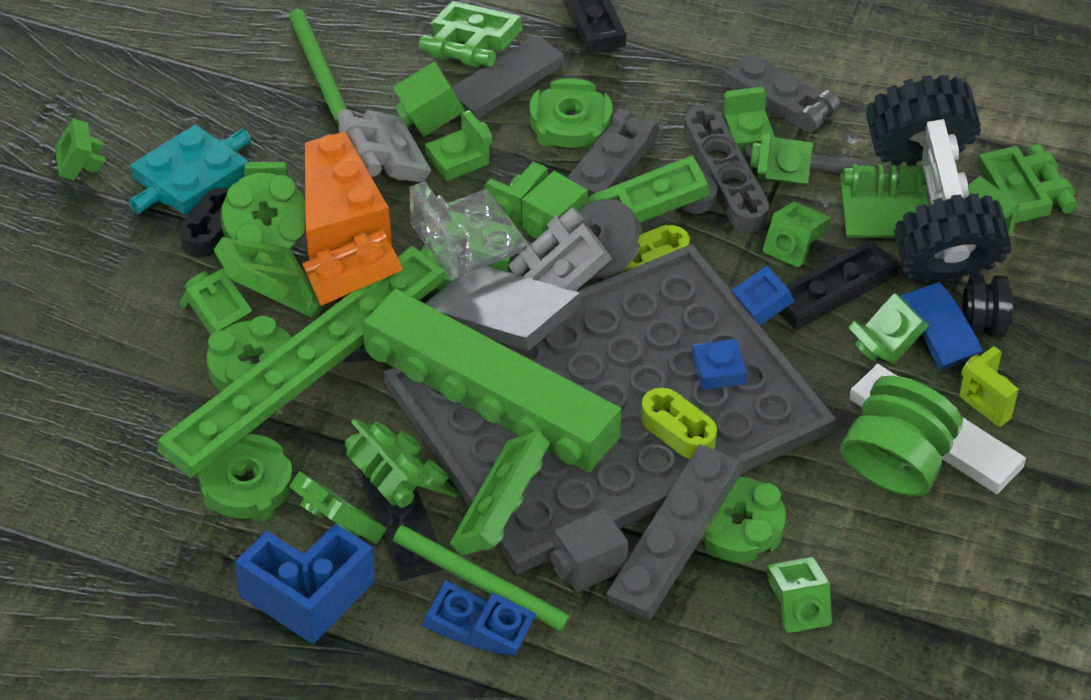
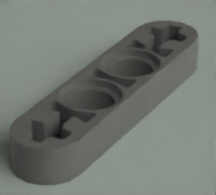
M706 106L695 107L689 110L685 116V139L703 173L716 182L718 187L717 199L730 223L741 232L752 233L762 230L768 220V199L722 116L717 110ZM705 129H710L709 136L706 137ZM713 150H720L726 152L728 156L717 159L709 156L708 153ZM735 178L741 180L744 184L740 187H729L723 181ZM743 201H746L747 209H742Z

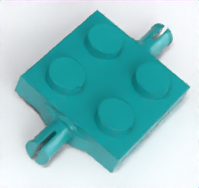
M195 124L130 164L132 177L146 187L145 190L136 196L129 198L128 202L131 209L136 214H141L142 211L153 204L162 203L174 207L183 215H187L210 190L223 187L229 188L245 177L244 165L248 160L236 152L251 144L249 134L241 128L225 140H219Z

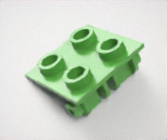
M852 164L851 168H844L843 173L840 175L846 238H895V224L897 221H903V215L907 212H917L916 207L925 204L929 206L926 189L927 183L921 165L900 166L899 174H896V166L890 164L889 174H884L883 164H878L875 174V166Z
M356 419L352 420L351 423L357 428L359 434H353L346 440V454L363 474L370 478L371 483L378 487L377 489L391 505H398L401 508L408 506L414 499L412 492L417 486L454 498L459 495L448 484V473L434 461L424 458L420 453L422 445L409 433L402 430L398 434L394 433L379 422H374L371 425Z

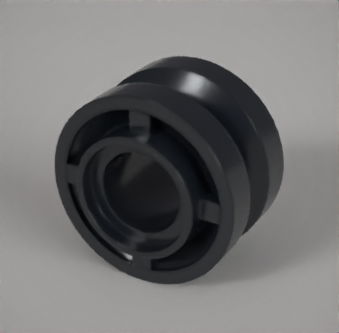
M970 274L963 292L962 313L974 334L978 337L982 335L985 328H989L992 337H1005L1013 313V293L1007 275H994L990 284H986L983 275Z

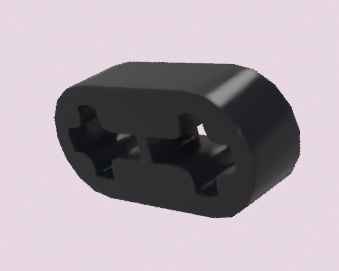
M215 188L207 192L182 222L180 236L182 249L186 254L202 258L215 253L214 248L220 239L225 237L221 227L220 213L229 188Z

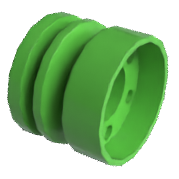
M881 376L872 386L870 397L862 405L863 416L854 420L841 444V455L852 469L873 484L900 495L909 497L923 496L929 492L942 467L941 456L950 452L953 446V439L958 437L963 427V418L958 409L947 398L929 386L900 376Z

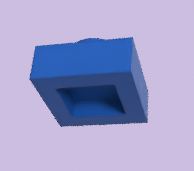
M768 266L731 290L759 326L795 302L789 289Z
M737 339L694 344L692 346V359L702 390L746 384L747 370Z

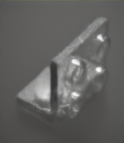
M425 181L409 187L411 225L451 280L527 250V241L489 190L484 189L446 204L443 197L440 195L436 196Z

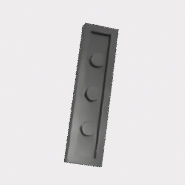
M701 444L698 446L606 593L610 604L651 621L743 472L741 460Z

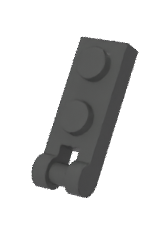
M751 52L747 53L725 72L724 85L733 90L764 87L766 92L765 108L808 133L818 129L823 124L824 117H831L840 109L839 98L833 92L828 90L820 92Z
M620 108L614 115L611 125L567 178L588 190V197L620 184L655 141L659 131V124L649 119L644 121L636 119L633 112ZM629 133L631 135H634L635 137L633 139H630L625 137V135Z

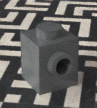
M604 508L554 530V549L550 553L552 566L560 578L566 577L577 593L619 574L627 561L628 540Z

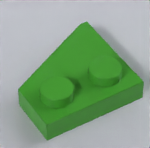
M222 237L214 248V252L223 265L225 274L231 280L311 318H316L325 306L320 305L309 279L289 248Z
M301 471L298 472L289 486L304 498L300 503L303 508L323 520L327 516L337 525L358 538L361 535L377 544L387 529L336 492Z

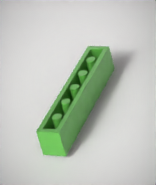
M396 288L363 321L364 350L373 359L391 365L405 373L411 380L426 384L442 393L448 400L454 403H461L479 413L488 422L497 423L518 434L519 437L539 431L550 442L547 451L553 453L568 465H575L590 473L620 438L621 407Z

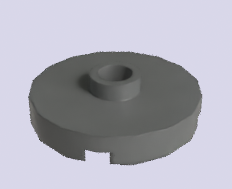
M602 199L588 203L578 210L584 220L572 231L577 229L582 223L592 230L612 257L604 267L591 277L592 279L599 277L601 280H605L624 270L637 255L640 247L638 243L639 232L642 235V226L633 211L618 200Z

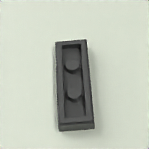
M535 35L496 59L493 66L483 67L451 88L464 110H470L478 120L564 66V54L540 36Z

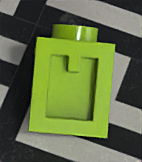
M993 346L981 356L978 354L974 355L967 361L961 372L963 381L959 397L1000 428L1012 419L1019 389L1005 376L997 373L1002 351Z

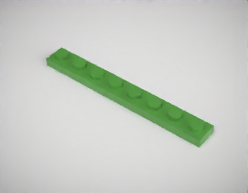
M410 247L398 257L403 269L402 271L347 295L159 438L157 451L189 478H192L363 345V321L395 288L419 301L443 282L445 270L415 247Z

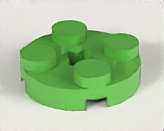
M575 78L555 80L550 82L549 89L543 91L540 95L539 90L536 91L530 101V125L536 132L537 141L543 146L591 149L612 123V102L610 97L605 93L604 98L602 94L596 92V85L586 80ZM567 110L575 111L576 115H566Z
M272 173L250 174L234 183L228 190L220 213L222 231L226 238L292 250L301 240L306 228V201L302 193L296 188L294 181L288 176H277ZM259 207H267L268 210L275 213V216L271 218V225L264 226L262 220H254L253 214L258 212Z
M258 316L252 319V321L238 322L223 330L212 333L208 339L209 348L206 356L208 374L212 383L217 389L223 391L258 364H252L249 360L242 361L245 357L259 356V362H261L292 337L284 329L276 326L275 320L268 316Z
M247 434L198 472L203 502L208 509L227 517L238 519L250 518L259 522L268 520L273 516L275 508L279 507L291 492L289 486L293 481L292 465L290 459L288 460L284 455L283 448L276 441L256 434ZM246 471H252L254 479L249 481H239L235 477L236 475L243 476Z
M739 476L701 538L705 543L704 549L722 560L749 562L756 560L758 553L765 552L769 548L771 552L777 548L783 538L786 521V511L781 501L780 490L771 483H763L752 478ZM736 513L743 514L749 519H743L741 524H734L730 515Z

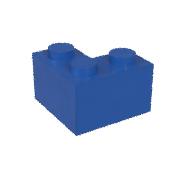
M336 523L305 554L266 531L235 561L239 596L311 644H314L375 582L373 547Z

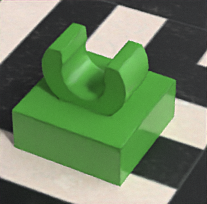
M72 118L55 146L60 177L75 180L82 167L91 172H98L105 162L104 156L97 155L103 146V142L97 138L90 137L88 122Z

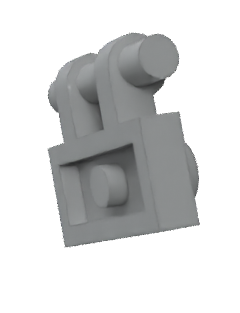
M344 109L337 114V121L340 124L338 128L339 133L346 132L371 177L378 175L382 170L381 165H383L385 172L393 179L424 183L431 169L400 116L367 110L364 116L359 118L354 117L349 109Z
M572 207L562 217L556 215L548 222V229L533 243L527 241L518 249L520 254L508 266L516 275L522 276L530 268L531 270L523 277L577 291L604 267L612 257L592 230L582 223L577 229L572 231L584 220L581 214ZM558 242L560 243V244H559L558 246H556L548 255H546L545 257H543V256H544L549 250H551Z

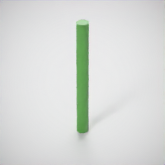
M295 9L289 14L290 21L335 123L339 126L337 114L347 109L304 11L302 9Z
M401 525L394 535L393 542L487 593L492 594L493 592L535 613L534 618L560 632L566 627L571 615L410 528Z

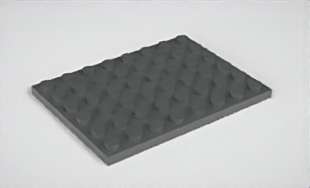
M690 244L577 291L580 293L582 306L529 351L502 344L621 407L622 412L620 438L590 473L575 465H568L553 453L545 451L541 459L542 466L540 470L528 482L522 493L523 501L511 513L503 528L504 536L496 546L515 574L518 575L551 560L550 553L554 549V530L604 508L620 529L660 509L690 459L680 455L642 424V399L652 389H671L708 415L717 426L715 450L741 460L742 473L835 432L837 419L694 245ZM737 339L747 370L746 384L702 390L692 359V346L694 344ZM396 368L384 371V384L470 507L506 442L519 437V435L497 423L488 422L479 413L461 403H454L448 400L442 393L422 382L418 383L411 380L405 373Z

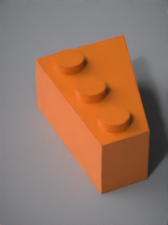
M346 132L326 135L322 138L305 142L306 237L309 260L318 257L316 252L325 248H329L332 251L354 241L353 236L362 232L369 235L383 229L387 240L392 246L389 207Z

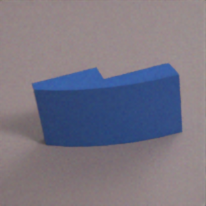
M940 282L901 296L929 324L920 336H923L939 371L964 363L974 355H981L983 349L970 324L955 300Z
M445 580L422 626L469 646L515 656L536 614L493 592L489 600L486 601Z

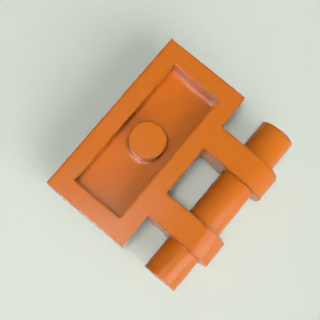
M383 229L369 235L362 232L353 236L354 241L332 251L329 248H325L316 252L318 257L302 263L321 306L403 270Z

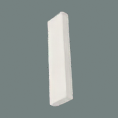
M877 364L851 388L849 399L862 407L864 401L870 397V390L875 381L881 376L895 374ZM964 418L963 427L958 437L953 439V446L950 452L941 456L944 461L995 494H998L1024 468L1026 457Z

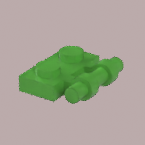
M452 1L432 21L434 37L423 35L420 38L419 50L428 52L433 58L440 60L454 58L461 60L463 65L477 68L479 65L491 67L496 59L495 52L491 50L503 51L522 31L521 16Z
M1040 144L1032 145L1027 150L1028 156L1026 157L1023 156L1018 146L979 154L977 168L983 178L1020 203L1016 223L1050 215L1053 204L1059 205L1063 213L1066 214L1075 211L1078 207V203L1073 197L1074 189L1067 179L1061 178L1057 171L1058 163L1051 153L1045 152Z

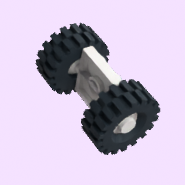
M931 75L922 76L921 81L913 82V79L903 81L904 85L901 87L893 85L887 88L888 94L879 93L874 97L875 102H870L867 106L866 118L874 151L877 157L880 156L881 161L886 163L891 160V164L899 166L903 162H906L907 166H916L917 162L922 161L932 203L929 206L925 204L917 206V212H907L903 215V221H897L895 224L894 235L905 276L908 275L909 279L913 281L919 279L920 283H929L931 280H935V283H945L946 279H953V282L963 280L962 276L969 274L980 275V270L982 269L991 270L996 267L995 262H1003L1007 258L1006 254H1010L1012 250L1002 206L998 200L993 201L991 196L985 195L979 198V194H969L966 175L964 172H957L954 161L958 160L959 153L966 149L965 144H973L976 141L975 135H980L981 124L970 85L967 82L963 83L962 79L956 76L949 80L948 75H939L937 79H932Z

